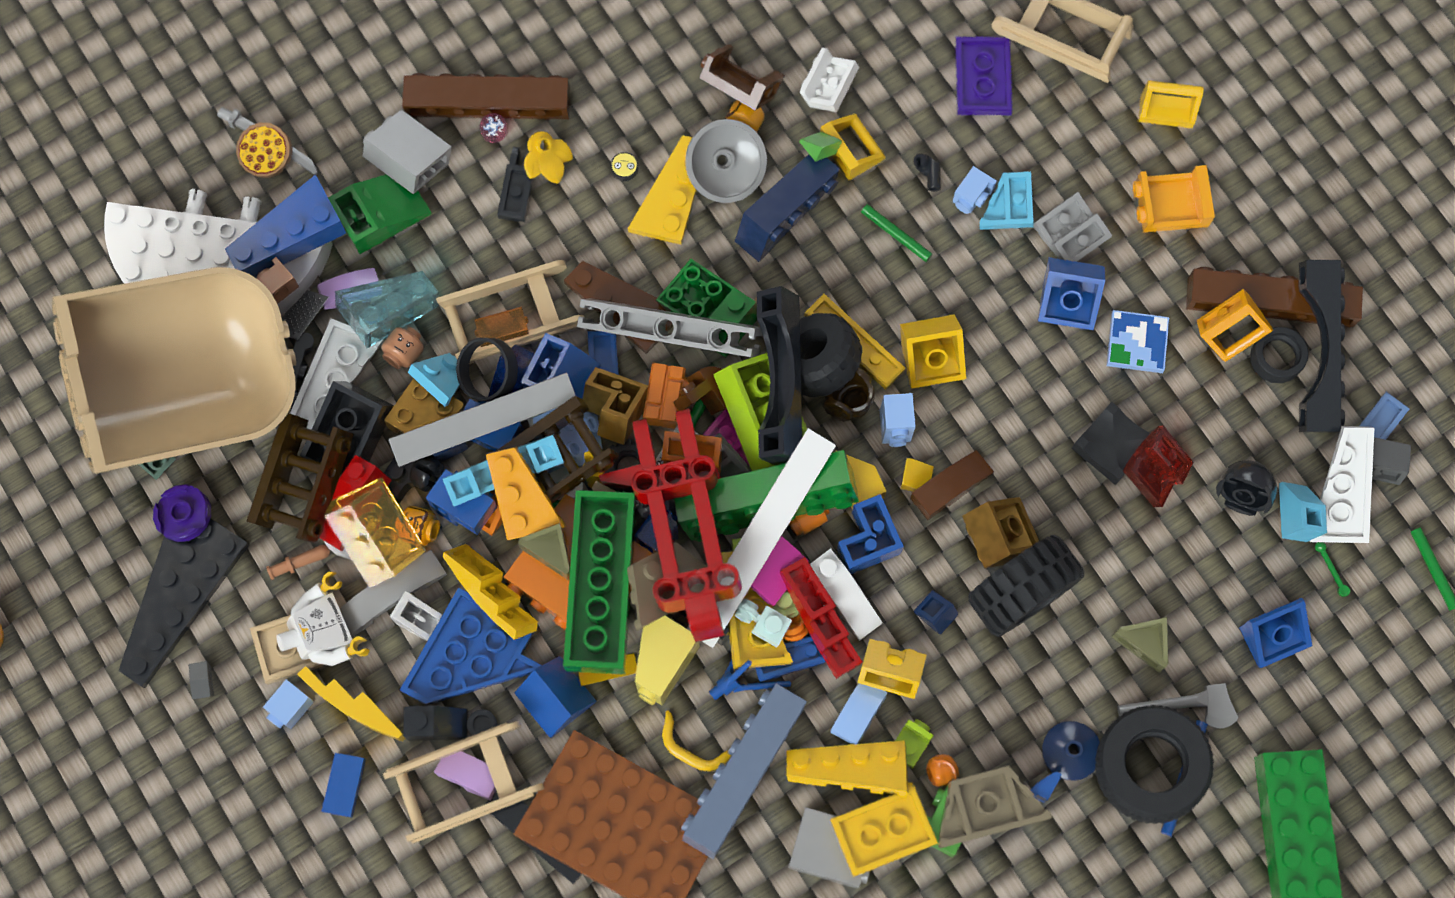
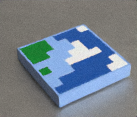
M1113 310L1111 313L1107 366L1163 373L1165 370L1169 317Z

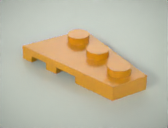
M517 447L486 454L507 540L524 537L559 523L561 528L566 526L551 505L552 502L536 481L535 475Z

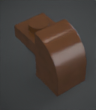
M713 366L705 367L687 377L686 379L689 384L679 391L682 396L673 402L679 411L683 410L701 399L711 415L725 409L726 405L713 375L722 369Z

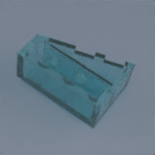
M419 271L335 291V306L368 349L388 337L396 327L403 328L438 307L436 298H438L439 292L424 272Z

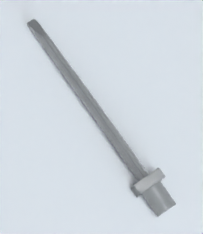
M221 107L218 112V117L228 121L230 127L234 129L237 126L245 131L249 126L255 124L242 117L237 109H234L232 112ZM292 147L291 160L313 175H317L318 172L313 161Z

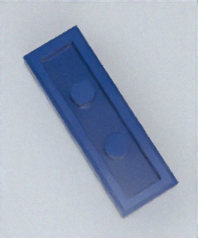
M808 636L799 641L785 643L787 652L791 655L792 664L755 667L759 683L826 662L812 637Z

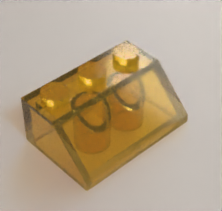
M382 478L331 501L324 515L369 587L396 576L426 550Z

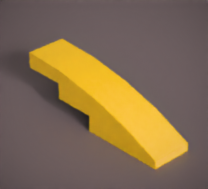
M467 544L443 552V558L466 591L482 610L508 635L516 640L537 631L538 621L519 607L521 597L502 583L503 572Z
M306 666L297 673L318 695L348 717L378 733L401 742L406 739L404 734L364 692L354 699L335 679L325 686Z

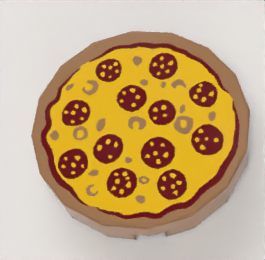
M260 122L249 126L242 132L237 142L236 154L239 163L247 172L259 178H271L279 175L284 171L283 169L286 165L289 164L292 159V144L288 135L281 128L271 123Z

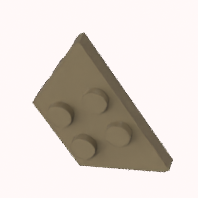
M674 543L680 573L707 567L678 543ZM658 551L627 568L629 582L632 586L630 593L631 602L636 604L637 620L634 621V625L637 631L669 614L658 607L653 594L655 582L664 577ZM696 584L690 591L700 592L704 589L705 585ZM666 591L662 594L661 598L670 599L674 596L675 592Z
M1009 766L953 780L948 784L938 847L943 848L1052 818V815L1036 800L1031 790L1020 782L1018 776Z

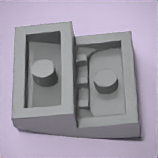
M1079 192L1074 193L1033 223V227L1047 246L1059 259L1077 262L1112 237V234L1098 213L1093 215Z

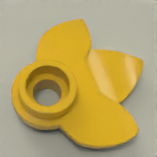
M535 132L529 138L527 144L529 153L524 160L526 174L529 179H532L541 173L550 182L558 184L564 174L563 163L573 159L571 149L563 140L553 139L547 132ZM542 141L544 142V149H543V150H542V148H541V146H540V144H541Z

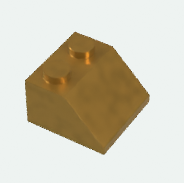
M1020 497L987 501L962 516L966 524V530L972 538L977 550V556L982 562L984 569L1002 566L1039 542Z

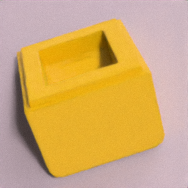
M907 458L900 489L912 492L932 479L934 466Z

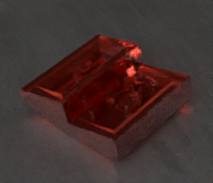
M1162 425L1152 431L1140 444L1126 464L1123 472L1153 507H1163L1173 486L1184 483L1194 462Z

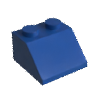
M1049 257L1043 281L1038 321L1094 330L1105 284L1104 266Z

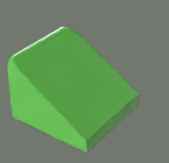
M823 132L802 138L799 141L815 162L835 155L842 143L839 138Z

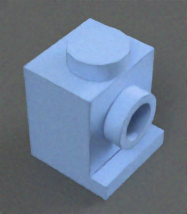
M973 166L955 191L953 203L963 213H972L976 206L981 208L988 196L992 194L996 180Z

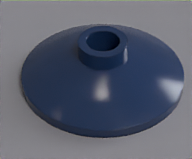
M1075 721L1062 722L1055 725L1046 734L1042 744V756L1046 766L1052 773L1057 771L1062 774L1061 779L1069 781L1081 780L1095 771V758L1100 741L1094 731L1085 724ZM1074 744L1078 747L1077 755H1072L1069 752V745Z

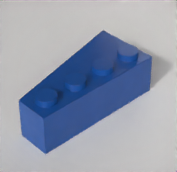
M315 174L227 246L225 251L235 269L256 278L262 270L274 266L272 259L275 257L284 265L346 234V231Z

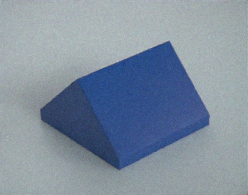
M1303 598L1253 618L1239 627L1259 668L1312 647L1306 604Z
M561 656L534 669L514 692L550 739L597 702L586 687L581 686L580 680L574 672H567L564 669Z

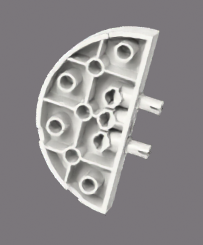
M195 189L189 190L185 212L107 202L104 230L110 259L116 272L125 284L207 268L227 267L235 269L225 248L257 223L262 201L254 197L250 201V197H244L241 216L238 220L202 215L207 193L197 190V194H195ZM331 241L284 264L285 268L295 278L299 287L277 304L281 315L286 313L307 290L310 291L309 287L316 280L317 276L321 275L330 255Z

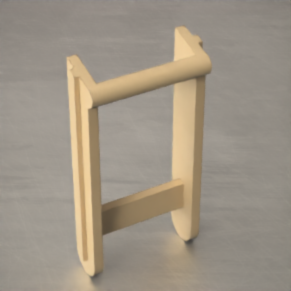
M1031 0L1020 23L998 16L992 22V28L996 33L1109 83L1111 63L1124 37L1129 40L1132 37L1133 19L1129 15L1122 17L1086 0ZM1048 4L1114 33L1101 60L1035 31Z
M553 261L436 298L437 303L446 311L459 353L455 354L456 359L458 360L461 350L468 343L456 306L527 283L543 326L500 340L514 349L542 340L545 333L555 336L579 328L577 327L579 316L584 317V315H576L559 321L545 281L546 277L563 272L567 268L565 261ZM492 343L481 345L474 351L470 364L476 360L501 352Z
M520 721L510 724L506 722L387 769V772L383 773L385 779L396 777L415 833L405 836L407 842L411 841L412 844L533 797L534 793L544 789L543 784L540 783L517 792L497 737L520 728ZM480 744L499 799L426 828L407 772Z

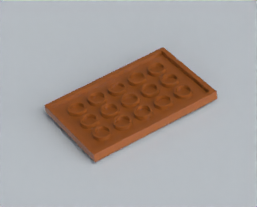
M574 730L544 780V789L536 794L515 830L514 836L623 898H686L708 858L707 855L683 841L685 831L681 830L690 814L695 816L701 806L697 804L699 799Z

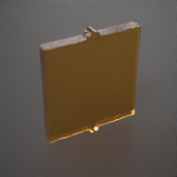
M522 307L478 318L475 319L477 330L474 333L478 338H497L502 341L528 335V317H524ZM485 342L481 344V347L492 345V343Z

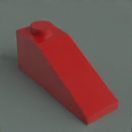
M355 455L338 480L324 522V529L319 538L342 552L385 491L391 479L378 467Z

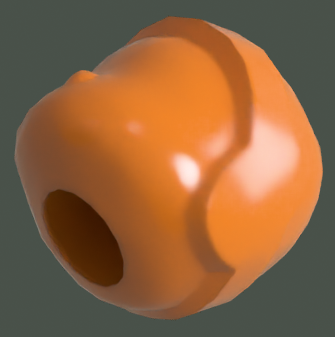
M947 754L932 757L926 766L927 776L933 786H947L950 781L957 780L959 776L957 763Z

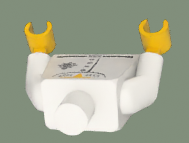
M336 572L326 573L322 578L323 584L317 583L305 592L293 606L291 616L287 621L289 631L276 636L278 646L282 652L296 647L301 659H310L314 663L329 666L352 659L354 654L361 657L369 654L370 650L367 648L358 651V645L366 642L367 639L363 637L352 639L333 593L328 594L329 589L337 590L342 587V581L337 582L334 586H331L329 583L330 578Z

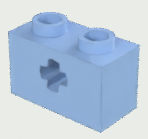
M912 393L883 395L880 407L882 444L889 443L891 447L905 446L906 442H911L915 430Z

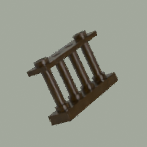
M576 395L496 450L518 448L553 435L564 461L563 464L570 475L555 484L547 469L535 473L546 490L544 493L552 503L598 471L602 473L610 469L614 465L613 461L620 457L616 451L610 448L605 451L602 450L583 420L584 413L590 409L585 401ZM568 424L574 426L593 456L592 460L580 468L559 436L560 430Z
M287 413L278 426L246 522L273 529L274 523L278 522L299 529L296 535L297 539L317 544L324 529V522L347 453L351 449L354 434L337 427L332 428L330 435L307 428L309 420ZM303 439L326 446L321 463L297 455ZM293 466L317 474L312 490L288 483ZM284 494L308 501L303 518L279 511Z

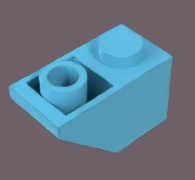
M1286 482L1279 483L1282 538L1308 542L1326 534V505L1307 486Z

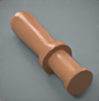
M319 545L293 558L285 557L286 561L271 567L267 566L268 574L271 580L289 571L292 574L297 568L327 558L330 554V549L326 545Z

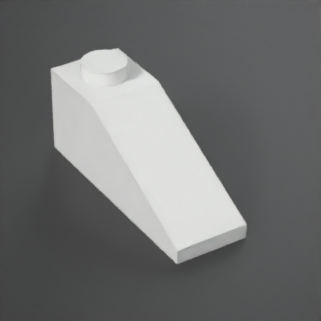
M829 549L810 563V566L835 603L836 612L859 641L883 624L849 571L832 549Z

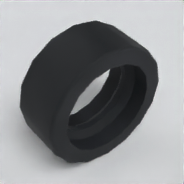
M1274 327L1271 333L1254 343L1250 352L1251 364L1254 371L1262 379L1271 383H1285L1293 380L1305 368L1308 361V347L1304 338L1296 331L1287 327ZM1273 340L1287 343L1293 349L1296 356L1294 365L1287 370H1277L1271 367L1263 356L1265 345Z

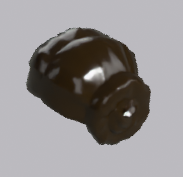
M858 368L855 376L844 385L845 387L825 396L826 400L823 403V408L826 413L843 422L865 416L875 399V391L871 385L872 378L864 370Z

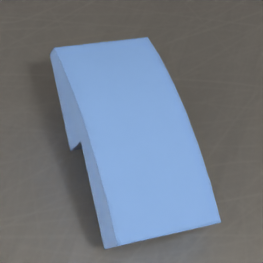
M858 683L830 733L851 745L859 744L870 727L873 717L886 699L888 692Z

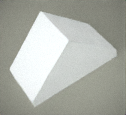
M406 591L390 615V618L397 625L426 641L429 640L442 617V614Z

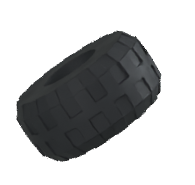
M816 313L800 319L801 395L819 397L830 395L837 390L839 391L845 387L844 385L852 380L860 366L863 353L860 339L847 321L836 314Z

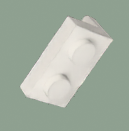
M821 48L818 56L813 61V66L807 78L802 83L800 93L809 107L837 112L859 66L856 61L832 57L827 48Z

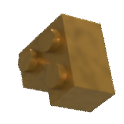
M595 367L585 383L583 400L589 407V412L600 415L597 436L624 445L633 430L632 421L639 420L644 411L648 385Z

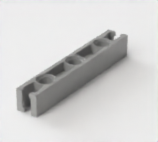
M592 298L580 300V307L590 310L598 308L601 310L600 322H593V319H585V317L579 316L577 323L579 328L746 357L760 355V345L755 344L753 348H746L738 344L740 332L749 333V339L762 336L761 328L758 326ZM616 311L621 319L618 325L613 321V315ZM668 320H670L674 326V330L671 335L666 331L665 328L666 322ZM722 329H724L728 335V339L725 344H723L719 339V332Z
M564 373L388 440L400 467L555 409L574 397L575 392L568 374Z

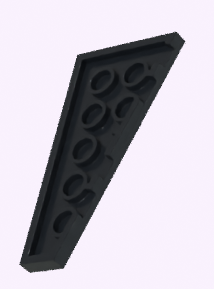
M211 518L207 528L199 536L189 541L176 542L164 536L118 671L141 687L146 688L246 551L249 544Z

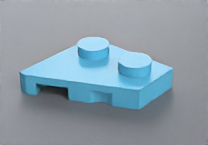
M1031 172L1002 174L998 187L989 201V206L979 222L980 230L1033 227Z
M450 353L413 363L408 371L444 407L448 406L451 398L460 386L456 373L457 359Z

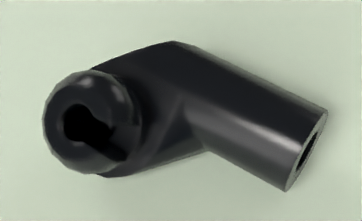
M919 153L915 155L913 164L918 171L927 177V190L931 192L940 191L941 167L939 163L927 154Z

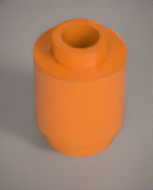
M826 509L822 514L815 516L807 514L798 515L789 522V526L796 536L802 533L806 535L828 521L826 515L830 514V512Z

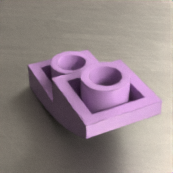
M374 268L342 274L318 284L317 287L319 294L329 297L323 304L324 310L351 307L353 299L377 297L381 295L382 290Z
M462 751L441 759L434 771L439 777L461 785L466 791L491 800L496 791L487 763Z

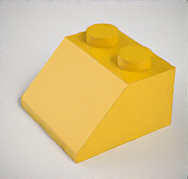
M955 314L900 324L902 351L911 389L966 379L963 331Z

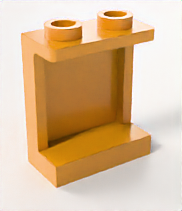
M1207 165L1195 166L1192 173L1147 176V172L1142 171L1139 173L1136 181H1133V195L1135 198L1138 197L1139 207H1137L1136 211L1137 221L1142 223L1143 233L1209 227L1215 218Z

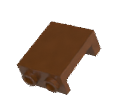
M731 44L708 53L700 66L703 69L699 77L700 79L753 110L760 108L775 98L785 76L784 74L775 70L761 79L729 61L734 48Z

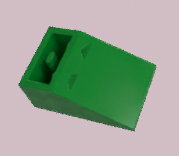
M387 174L351 184L328 197L359 254L366 252L432 214L419 191L412 194Z
M693 259L686 263L656 299V302L669 312L752 326L757 321L756 301ZM724 329L719 332V339L723 344L728 339L727 332ZM740 332L739 341L743 338V336L746 333ZM718 352L725 358L729 355V353Z

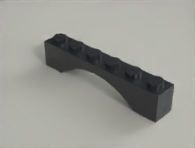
M1305 260L1299 263V292L1308 302L1316 317L1321 338V358L1316 378L1307 395L1299 403V432H1340L1341 426L1345 424V412L1341 409V398L1345 395V383L1341 381V369H1344L1345 355L1341 352V341L1345 338V326L1341 324V313L1345 309V298L1341 296V284L1345 280L1344 267H1341V260Z
M782 286L757 291V320L764 337L770 370L769 402L763 423L758 430L759 459L776 466L789 461L802 439L800 296Z

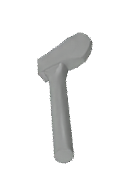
M1226 683L1205 686V691L1194 695L1118 705L1119 716L1131 709L1145 705H1162L1171 709L1206 707L1204 722L1213 728L1222 729L1231 726L1239 718L1230 701Z

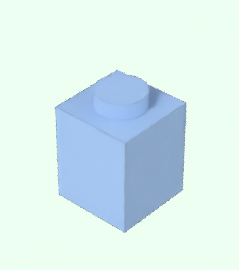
M286 679L263 708L269 712L266 718L278 728H281L284 724L292 729L314 701Z

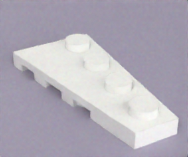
M330 319L290 414L309 420L307 428L312 429L332 382L347 381L352 384L380 348L384 339Z
M1342 426L1320 498L1326 505L1327 533L1310 540V542L1369 543L1374 445L1373 427Z

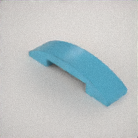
M553 435L518 447L519 452L533 474L564 462ZM487 460L443 478L453 506L494 490Z

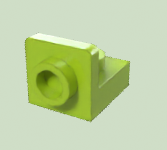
M908 719L895 740H905L907 766L912 769L934 736L929 732L931 728L918 719H915L914 722Z

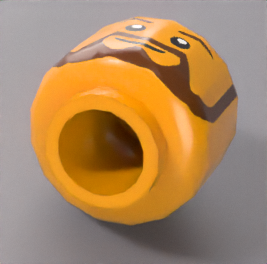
M738 100L733 103L725 119L737 120L747 124L756 133L765 118L761 107L753 110Z
M408 506L403 513L397 515L394 526L401 541L417 546H426L436 540L440 530V521L437 520L435 513L431 510L417 506Z

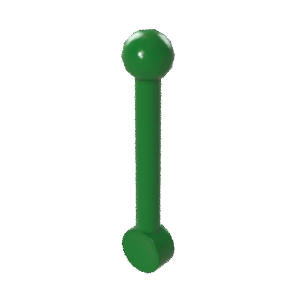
M1317 542L1315 550L1321 553L1338 585V595L1341 597L1348 596L1350 588L1344 585L1326 552V544L1324 542Z

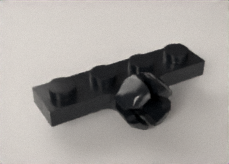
M432 455L399 467L394 457L384 472L391 479V482L371 510L390 519L411 488L416 487L424 492H430L436 484L429 480L430 477L433 476L439 479L445 471L444 465L439 460L433 458Z

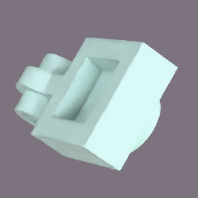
M743 599L736 609L735 616L745 623H750L751 620L756 622L751 633L777 647L792 620L769 606H766L760 615L757 612L759 607L755 603Z

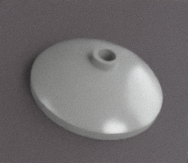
M732 119L715 120L700 128L689 142L685 156L686 172L693 187L704 197L721 203L736 202L752 194L763 180L767 166L765 146L756 131L747 124ZM720 155H724L726 158L725 163L722 165L718 163Z

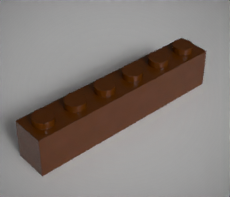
M423 73L404 75L402 107L404 112L411 117L496 118L498 116L497 118L569 119L568 78H563L559 75L548 77H535L533 75L509 77L504 74H497L493 77H482L478 74L454 76L448 73H443L439 76H427Z
M1198 267L1193 269L1188 277L1187 310L1210 312L1244 289L1251 296L1265 318L1317 324L1312 309L1299 292V280L1295 276L1277 278L1270 277L1267 273L1249 275L1242 274L1239 270L1222 272L1214 271L1211 267ZM1344 282L1341 284V296L1345 298V309L1341 313V324H1344L1345 327L1354 328L1362 319L1363 287L1354 286L1351 282Z

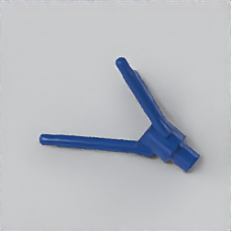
M731 660L722 678L716 681L717 685L709 690V693L717 700L723 694L727 696L732 691L736 693L745 690L772 689L776 683L782 687H790L791 682L776 681L741 684L737 678L752 665V662L747 660L733 673L734 669Z

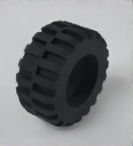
M1051 535L1026 549L983 580L982 583L969 593V603L990 633L1000 637L1037 614L1070 590L1084 577V568L1063 539L1059 536Z

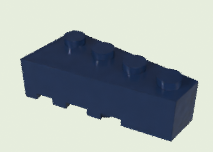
M808 154L744 212L735 243L760 262L800 219L819 203L825 193L830 194L838 184L836 179L840 168L827 157L815 162L810 154Z

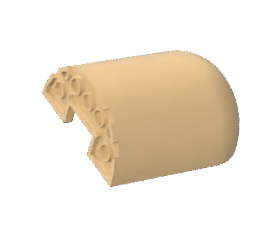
M227 267L207 268L52 298L53 315L57 314V318L53 322L55 338L58 345L63 344L64 349L59 351V361L75 428L78 431L83 430L84 434L80 437V444L85 458L91 457L92 462H89V467L94 474L261 437L277 427L291 408L296 386L293 366H296V357L293 349L287 350L284 338L290 337L289 327L286 321H282L279 307L271 292L259 280L248 273Z

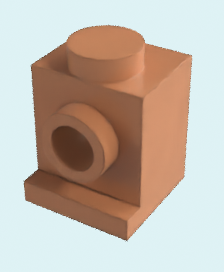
M275 257L272 259L274 266L262 270L256 279L267 287L278 304L295 291L299 285L292 274Z

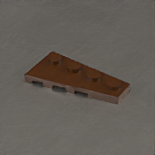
M582 261L564 279V284L582 299L592 298L667 311L656 302V297L585 261ZM594 308L601 315V310ZM616 311L613 315V321L618 325L621 319ZM670 320L665 325L667 332L673 327V323ZM626 336L645 354L659 342Z

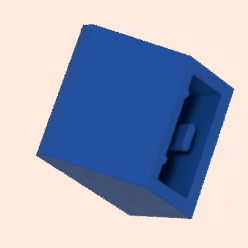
M545 333L520 383L523 388L567 373L575 395L583 399L585 383L594 368L601 367V363L573 344Z

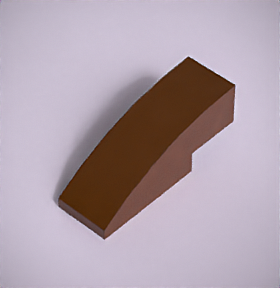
M975 450L911 494L910 499L925 518L930 520L944 508L951 506L991 476L994 471L979 452Z

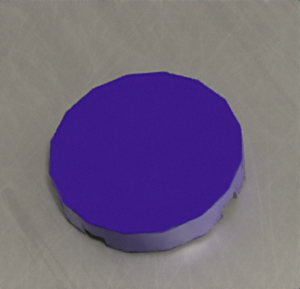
M187 484L176 485L166 490L161 495L162 498L159 500V503H156L154 506L153 521L156 529L167 539L176 542L189 541L199 536L207 528L211 518V504L208 497L198 488Z

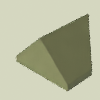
M560 523L522 537L519 540L518 544L521 550L569 581L570 563L565 536Z
M1167 617L1120 627L1112 635L1114 640L1157 672H1161L1168 665Z

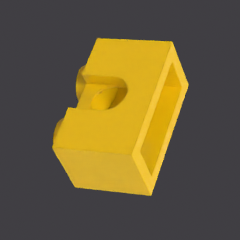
M869 639L857 683L914 699L920 684L927 655L913 649L899 651L892 649L890 644L885 641Z

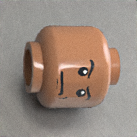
M396 327L381 345L384 353L382 355L383 359L396 369H401V367L409 368L424 350V346L420 341L421 334L412 327H407V329Z

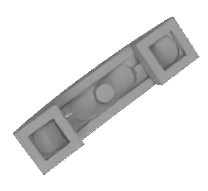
M432 550L411 559L387 573L340 608L351 637L372 625L374 619L397 605L405 591L412 595L419 589L425 590L447 575Z

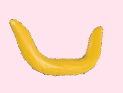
M666 710L662 738L664 746L673 756L701 771L716 770L721 763L725 765L730 760L731 755L728 754V751H724L713 760H703L677 745L673 738V716L669 710Z

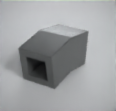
M207 661L188 664L192 699L215 696L211 665Z

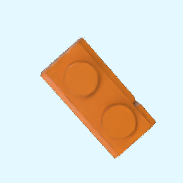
M652 363L643 419L647 418L648 425L671 429L677 427L675 412L679 410L673 402L682 396L679 391L689 384L686 379V368Z

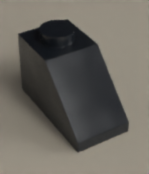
M442 706L404 707V737L408 741L468 738V709Z

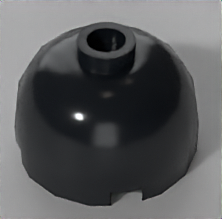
M1251 460L1237 461L1228 466L1216 486L1217 496L1219 497L1221 494L1226 499L1224 504L1228 508L1248 516H1255L1257 511H1264L1263 514L1268 513L1273 506L1277 493V483L1273 473L1261 463Z

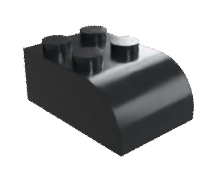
M347 381L332 382L311 429L330 435L332 428L337 427L354 434L351 449L347 453L340 476L355 455L370 462L385 429L386 423L384 420L394 407V405ZM306 440L300 456L321 463L326 446Z

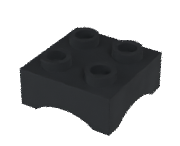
M1111 402L1074 443L1072 449L1116 485L1127 473L1126 469L1135 454L1152 435L1136 425L1117 405Z

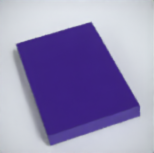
M956 37L957 115H1011L1010 39L1006 37Z

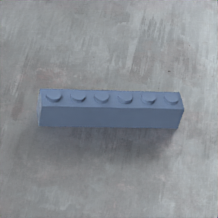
M777 683L772 691L765 690L758 702L762 706L757 715L751 713L743 727L747 731L742 740L736 738L730 747L728 754L731 755V758L727 765L721 763L712 778L716 780L711 791L707 788L703 791L697 802L701 806L695 816L690 814L683 824L681 830L685 831L683 836L684 842L710 858H715L804 710L807 701Z

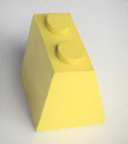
M667 616L643 627L635 683L637 692L640 694L639 697L652 706L656 702L660 705L664 704L700 648V642L695 643L691 631Z

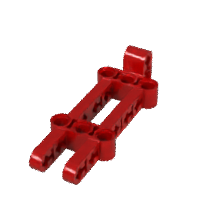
M684 409L675 412L685 459L657 465L647 418L632 421L641 469L632 475L631 486L636 499L640 503L649 504L664 576L658 579L653 586L655 600L658 607L667 613L686 609L690 629L696 643L725 636L717 602L737 597L742 590V582L737 568L732 564L723 563L708 491L713 489L718 482L715 463L710 457L700 455L690 409ZM702 470L710 471V473L704 477L697 476V474ZM673 477H681V480L677 483L668 482ZM645 483L652 484V486L647 490L640 489V487ZM693 494L708 567L680 573L665 501ZM726 577L734 578V582L730 585L724 586L720 584ZM696 584L705 585L704 589L700 592L690 591ZM666 591L675 592L674 596L670 599L661 598L662 594Z

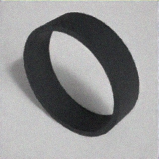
M476 338L467 343L459 354L456 366L460 387L465 394L477 401H491L508 395L515 386L518 376L517 358L512 348L497 338ZM485 342L494 344L500 350L506 367L502 386L495 394L489 397L481 395L474 388L469 375L471 357L474 351Z

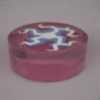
M498 114L486 115L479 125L482 137L491 143L503 140L508 132L505 119Z

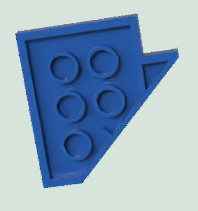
M458 587L400 691L425 705H430L530 675L534 669L542 666L522 655L534 632L514 640L482 610L468 592Z

